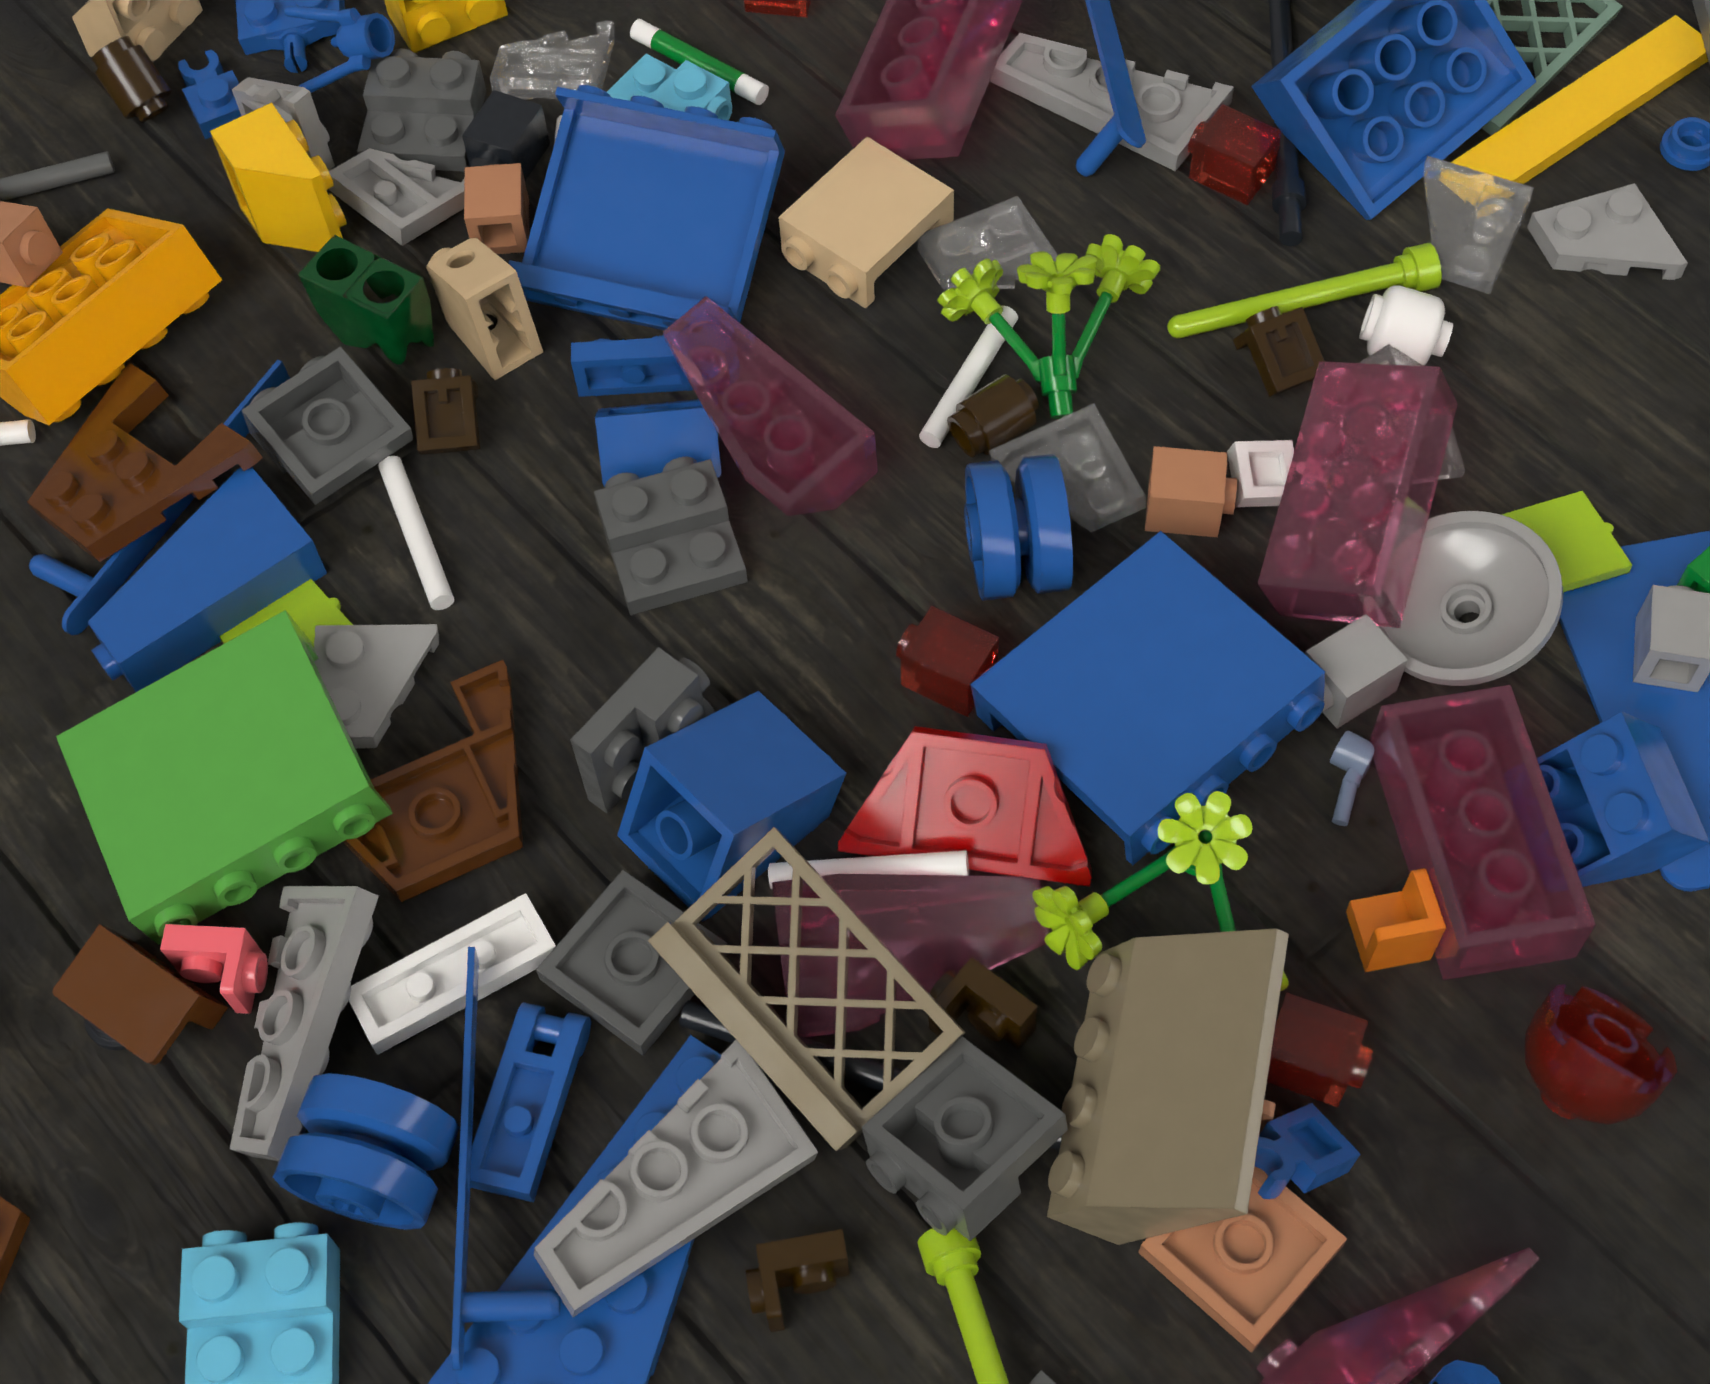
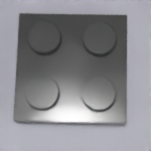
M622 870L536 969L539 979L644 1056L680 1013L685 1003L695 995L648 942L667 922L674 923L684 912ZM697 924L715 945H727V942L701 924Z

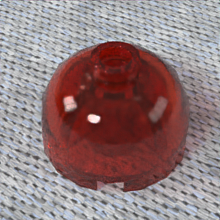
M1566 984L1557 985L1538 1008L1525 1032V1064L1536 1087L1540 1090L1543 1102L1553 1112L1564 1118H1577L1591 1123L1615 1124L1640 1116L1657 1100L1678 1072L1673 1053L1667 1046L1659 1056L1656 1049L1646 1040L1654 1029L1642 1017L1621 1002L1595 989L1584 986L1581 987L1575 996L1564 994Z

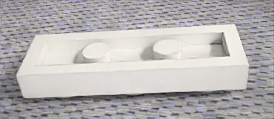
M526 893L351 986L349 1002L377 1055L466 1007L468 947H475L479 959L478 1000L539 967L556 945Z

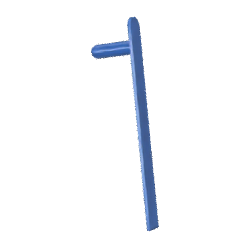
M1085 0L1114 113L1076 161V170L1085 177L1093 175L1122 139L1136 148H1141L1146 143L1144 129L1109 0Z
M277 359L224 422V425L244 438L247 436L249 430L242 409L250 405L253 398L261 391L271 387L276 388L290 379L282 361ZM189 494L163 510L162 512L167 519L165 522L115 552L94 578L46 554L35 555L30 560L29 569L34 576L77 596L62 618V628L66 633L78 635L89 625L88 621L115 594L195 498L193 495Z
M468 947L451 1345L453 1370H462L465 1323L552 1320L560 1316L561 1298L553 1289L466 1292L479 959L475 947Z

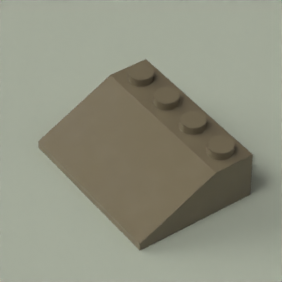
M1279 929L1135 937L1097 955L1087 976V988L1090 994L1085 1020L1078 1030L1074 1043L1077 1061L1072 1088L1067 1093L1062 1106L1068 1130L1062 1135L1059 1155L1051 1167L1048 1178V1185L1051 1191L1047 1213L1048 1218L1121 1245L1247 1214L1289 937L1288 933Z

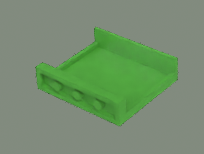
M286 610L56 736L128 921L158 945L162 942L165 924L197 926L199 922L225 907L247 901L259 888L284 874L304 869L315 860L316 856L341 842L366 834L373 828L375 823L393 814L390 806L374 789L314 663L319 658L310 639Z

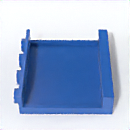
M579 85L577 90L557 87L555 95L564 107L523 261L521 263L509 260V265L517 272L526 301L688 336H700L711 326L722 325L731 328L735 336H737L785 154V149L777 131L770 124L756 118L742 117L739 119V122L718 119L715 113L701 107L688 106L683 112L664 108L663 104L657 100L645 96H632L631 100L628 101L612 98L606 91L589 85Z
M1162 531L1157 533L970 684L976 714L993 732L1003 725L1018 740L1047 744L1059 779L1124 841L1126 860L1132 865L1148 852L1157 854L1171 844L1159 839L1158 826L1164 819H1180V815L1175 808V801L1179 796L1185 793H1192L1196 796L1201 806H1205L1212 792L1219 791L1226 794L1229 784L1246 769L1249 772H1254L1261 768L1275 752L1277 743L1295 729L1300 732L1308 728L1319 717L1325 705V671Z

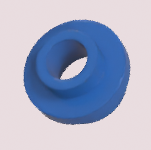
M1688 117L1677 121L1668 128L1660 142V151L1664 159L1671 165L1688 171L1702 170L1710 166V123L1700 118Z

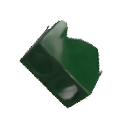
M336 235L319 250L298 274L315 310L343 344L368 348L372 344L377 343L386 357L398 365L405 361L409 342L418 343L422 340L427 347L434 346L430 298L423 277ZM367 282L374 293L381 299L395 294L398 298L387 303L372 302L363 293L364 284Z

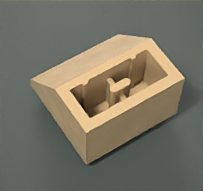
M88 0L72 18L90 57L109 43L121 37L129 36L134 45H141L151 61L154 62L194 22L203 9L199 0Z

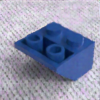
M1622 711L1510 773L1557 890L1566 891L1652 873L1710 844L1660 727Z

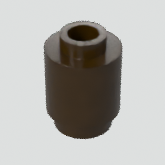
M129 36L121 37L109 43L92 56V60L98 68L95 71L96 76L125 119L137 116L140 122L144 123L158 116L169 107L165 98L170 95L172 90L141 45L135 46Z
M1003 374L956 405V412L947 418V424L953 438L969 457L974 458L981 452L989 455L1036 424L1035 410L1039 408V403L1027 382L1021 378L1015 381L1009 375Z

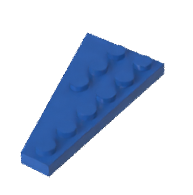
M690 1035L498 1291L555 1290L535 1259L534 1248L601 1179L604 1180L628 1155L629 1150L648 1130L651 1131L677 1104L678 1099L697 1079L700 1080L721 1059V1054ZM695 1238L575 1317H572L561 1300L560 1316L552 1320L474 1322L465 1333L462 1370H453L450 1353L427 1384H648L650 1376L654 1375L689 1266L687 1261Z

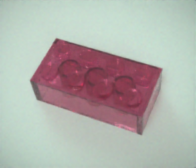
M887 0L835 114L853 149L863 139L869 137L905 160L959 156L1022 0Z
M1319 362L1258 580V585L1280 616L1352 623L1367 614L1377 626L1401 627L1457 408V402L1440 367Z
M1511 685L1381 706L1369 740L1375 750L1373 759L1409 873L1411 870L1422 868L1427 870L1446 925V930L1435 950L1443 980L1575 958L1595 928L1596 923Z

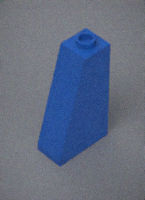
M240 467L88 621L89 626L101 643L91 651L112 681L124 675L135 692L181 668L220 643L221 639L219 636L309 579L315 582L327 574L313 540L253 467L246 471H243Z

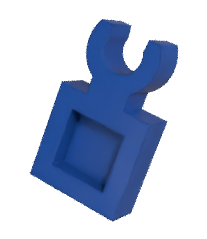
M211 49L205 51L209 63L201 70L189 68L185 59L178 63L186 88H183L182 91L205 139L212 137L211 130L241 117L232 89L239 82L233 70L224 73L218 55Z
M1310 1103L1267 1122L1260 1133L1254 1167L1263 1170L1268 1177L1258 1191V1194L1263 1199H1274L1282 1193L1290 1179L1305 1194L1348 1173L1361 1154L1313 1103Z

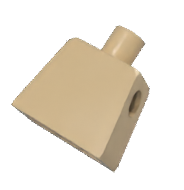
M470 238L453 248H442L431 257L426 269L446 321L494 380L499 379L543 353L520 280L512 266L477 238ZM486 314L493 315L498 320L497 325L492 330L488 326L492 325L493 322Z

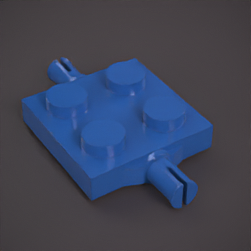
M236 0L238 41L245 55L271 49L284 50V66L293 73H298L297 64L301 72L308 66L305 47L323 37L336 35L341 25L336 22L288 17L285 15L284 9L287 6L334 10L345 9L344 0Z

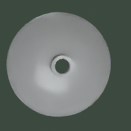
M1452 512L1435 516L1411 527L1385 549L1375 564L1368 581L1365 598L1366 614L1408 659L1404 672L1421 680L1440 685H1475L1501 678L1517 670L1530 661L1545 646L1552 636L1561 615L1563 585L1557 561L1550 548L1540 536L1524 524L1512 518L1491 512ZM1474 612L1479 614L1478 618L1472 622L1462 623L1458 621L1465 613Z

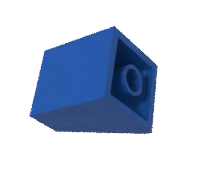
M757 691L644 748L617 836L689 908L773 827L777 828L795 846L826 820L831 813L846 772L791 722L784 713L775 707L762 693ZM776 849L756 868L755 879L768 869L769 863H775L782 857ZM744 880L727 896H737L743 890ZM718 904L701 921L703 922L712 917L726 904Z

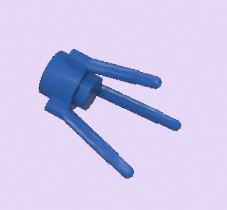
M287 6L284 9V13L288 17L336 22L341 25L337 30L336 36L331 39V45L338 47L343 55L349 57V60L298 85L306 88L310 93L353 72L368 70L372 59L387 57L393 51L395 45L393 27L383 14L360 15L356 8L334 10Z

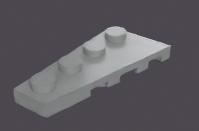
M1019 33L990 66V82L1097 134L1114 115L1101 61L1087 58L1086 49ZM1125 59L1146 143L1141 148H1136L1122 139L1119 144L1176 171L1231 104L1234 87L1215 82L1213 89L1189 84V75L1167 70L1165 76L1161 77L1135 70L1136 62Z
M283 886L279 908L290 912L285 937L280 935L272 939L268 965L278 968L273 995L259 1003L254 1028L258 1029L259 1036L264 1042L261 1055L255 1056L246 1066L230 1150L251 1157L279 1161L289 1137L305 1133L306 1128L298 1119L297 1113L311 1079L315 1075L323 1074L327 1067L329 1044L339 1014L349 1001L351 995L350 981L361 948L366 944L372 932V915L379 897L378 895L358 886Z
M735 1040L722 1053L721 1059L700 1080L697 1079L678 1099L677 1104L651 1131L648 1130L629 1150L628 1155L604 1180L601 1179L534 1248V1257L572 1317H575L813 1162L818 1151L756 1061Z

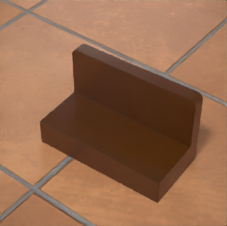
M99 924L53 988V995L144 1062L152 1065H157L162 1060L189 1021L213 1030L228 1009L223 1003L192 981L183 978L178 971L133 939Z

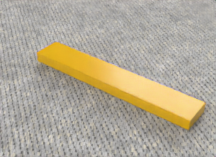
M1677 15L1673 16L1442 167L1438 182L1478 215L1708 62L1701 33Z

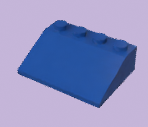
M1356 0L1251 87L1286 138L1365 220H1371L1535 84L1536 80L1487 0Z

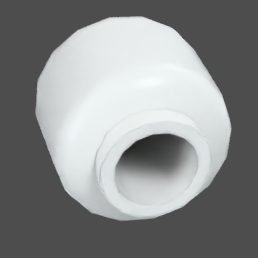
M1392 286L1385 291L1383 296L1373 295L1362 323L1359 339L1367 341V352L1371 357L1408 369L1418 370L1428 362L1431 354L1439 357L1443 356L1450 340L1453 323L1443 320L1445 307L1442 299L1403 286Z

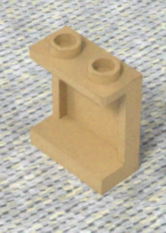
M866 137L779 216L782 253L792 266L799 270H807L827 283L836 295L842 298H850L862 307L867 308L875 300V280L925 232L940 241L954 228V190L876 141Z

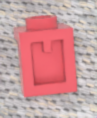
M165 924L160 950L180 975L185 979L199 983H217L221 981L220 993L236 1013L250 1014L255 993H261L265 988L268 962L266 954L262 952L246 928Z

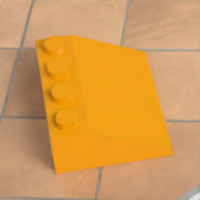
M107 208L60 246L63 253L28 288L12 285L0 294V398L24 416L50 425L53 422L63 421L80 408V399L94 387L105 385L117 378L125 368L124 362L138 350L150 348L161 341L167 334L168 330L166 327L181 314H187L200 308L208 300V292L221 282L222 279L183 224Z

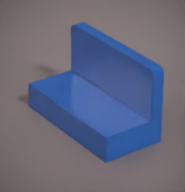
M716 398L598 409L595 416L604 487L611 477L620 473H634L639 479L662 473L664 466L668 462L679 457H692L697 463L711 459L717 478L720 477L722 469L717 430Z

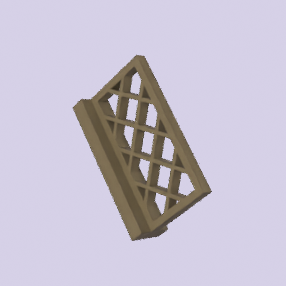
M775 827L674 923L667 922L648 940L653 948L835 1151L845 1149L863 1133L862 1126L966 1033ZM776 849L793 868L792 898L754 897L756 868ZM744 880L743 896H727ZM803 880L820 898H802ZM718 904L743 905L741 946L715 945L697 924ZM754 905L791 906L790 947L752 946ZM802 906L829 907L839 918L838 949L801 948ZM850 931L868 950L849 949ZM724 953L741 954L740 971ZM752 954L789 955L788 997L761 996L752 986ZM800 956L838 957L837 999L799 998ZM849 957L876 958L887 970L886 1001L847 999ZM897 982L916 1002L896 1001ZM770 1004L787 1005V1023ZM798 1005L836 1007L835 1049L808 1048L798 1037ZM847 1007L886 1008L884 1051L846 1049ZM896 1009L924 1010L941 1028L943 1033L923 1052L895 1051ZM817 1056L835 1057L834 1075ZM845 1057L884 1059L883 1090L864 1108L844 1087ZM894 1059L913 1060L894 1078Z

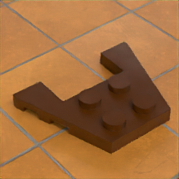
M131 363L121 371L27 501L42 519L99 562L165 522L167 519L162 512L163 510L189 494L200 500L218 488L213 480L214 478L239 464L243 471H246L263 458L249 440L223 423L218 425L177 465L171 464L129 435L130 431L169 396L157 380Z
M500 660L450 682L473 735L371 779L374 789L390 806L393 814L375 823L373 828L366 834L343 841L401 902L523 848L511 678L504 660Z

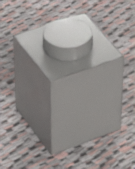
M1653 585L1636 616L1633 682L1698 692L1710 673V593L1697 592L1686 586L1664 587Z
M1367 614L1305 652L1306 656L1325 671V705L1322 712L1337 729L1395 693L1408 661Z

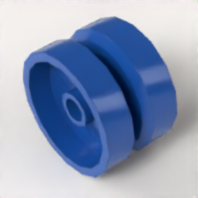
M1055 454L1022 458L1015 475V498L1009 474L998 460L967 464L965 469V530L971 562H973L975 580L982 601L1014 596L1021 580V557L1027 581L1037 594L1069 591L1072 586L1073 577L1071 522L1063 473Z
M331 1073L313 1076L297 1113L298 1119L309 1133L289 1137L273 1175L275 1181L280 1187L302 1200L354 1220L404 1230L421 1229L427 1222L438 1191L437 1186L426 1171L442 1168L448 1162L460 1129L455 1119L438 1106L412 1093L381 1082Z

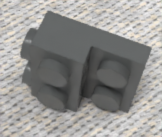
M402 48L393 50L387 57L372 59L363 93L368 111L357 153L360 154L371 148L394 154L401 160H417L435 165V170L465 172V167L470 165L462 135L483 106L487 92L480 61L471 60L468 55L459 51L446 52L442 58L418 57L414 52Z
M341 346L326 356H318L311 359L302 367L298 374L276 388L271 387L261 391L253 398L250 405L242 409L246 425L252 437L283 474L286 472L290 474L315 505L413 440L409 425Z
M679 457L668 462L664 466L662 473L640 479L634 473H620L611 477L606 482L605 488L594 491L601 524L630 615L748 582L746 568L729 521L728 508L711 459L697 463L692 457Z
M658 647L570 739L587 798L608 814L621 799H629L645 747L715 713L713 707L702 696V693L710 685V680L698 665L687 658H681L678 661Z
M961 1037L862 1126L870 1156L866 1164L876 1181L893 1194L904 1186L919 1199L916 1202L919 1213L936 1232L941 1235H947L955 1228L969 1241L974 1239L1021 1194L1018 1177L1068 1130L1065 1113L964 1037Z

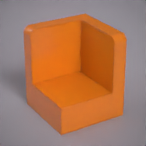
M1425 868L1411 870L1402 891L1351 900L1346 909L1365 972L1431 960L1446 930V925Z

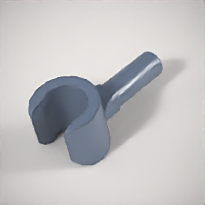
M1346 731L1343 734L1330 759L1332 765L1347 772L1342 780L1332 822L1339 826H1347L1349 823L1357 788L1360 787L1361 780L1370 768L1375 751L1370 741L1351 731Z

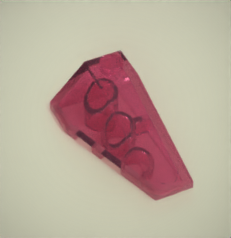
M707 296L663 331L665 341L744 479L787 516L835 510L878 472L875 432Z
M833 874L822 876L929 993L945 972L952 969L958 973L971 957L991 970L1046 944L1044 939L1049 930L1038 922L1034 911L1038 905L1032 897L1033 891L1041 888L1039 879L1018 876ZM792 880L772 882L774 897L792 898ZM803 880L802 898H820ZM775 906L779 947H790L791 906ZM802 906L801 948L838 949L839 918L829 907ZM850 931L849 949L868 950ZM781 955L785 994L788 997L789 955ZM800 956L799 998L837 999L838 957ZM849 957L847 999L886 1001L887 970L876 958ZM897 982L896 1001H913L914 999ZM798 1005V1036L805 1038L835 1034V1006ZM847 1007L846 1032L859 1031L880 1021V1015L886 1013V1008Z
M1526 1248L1314 1333L1299 1348L1288 1338L1274 1349L1257 1367V1370L1264 1376L1260 1384H1408L1517 1285L1540 1258L1530 1248Z

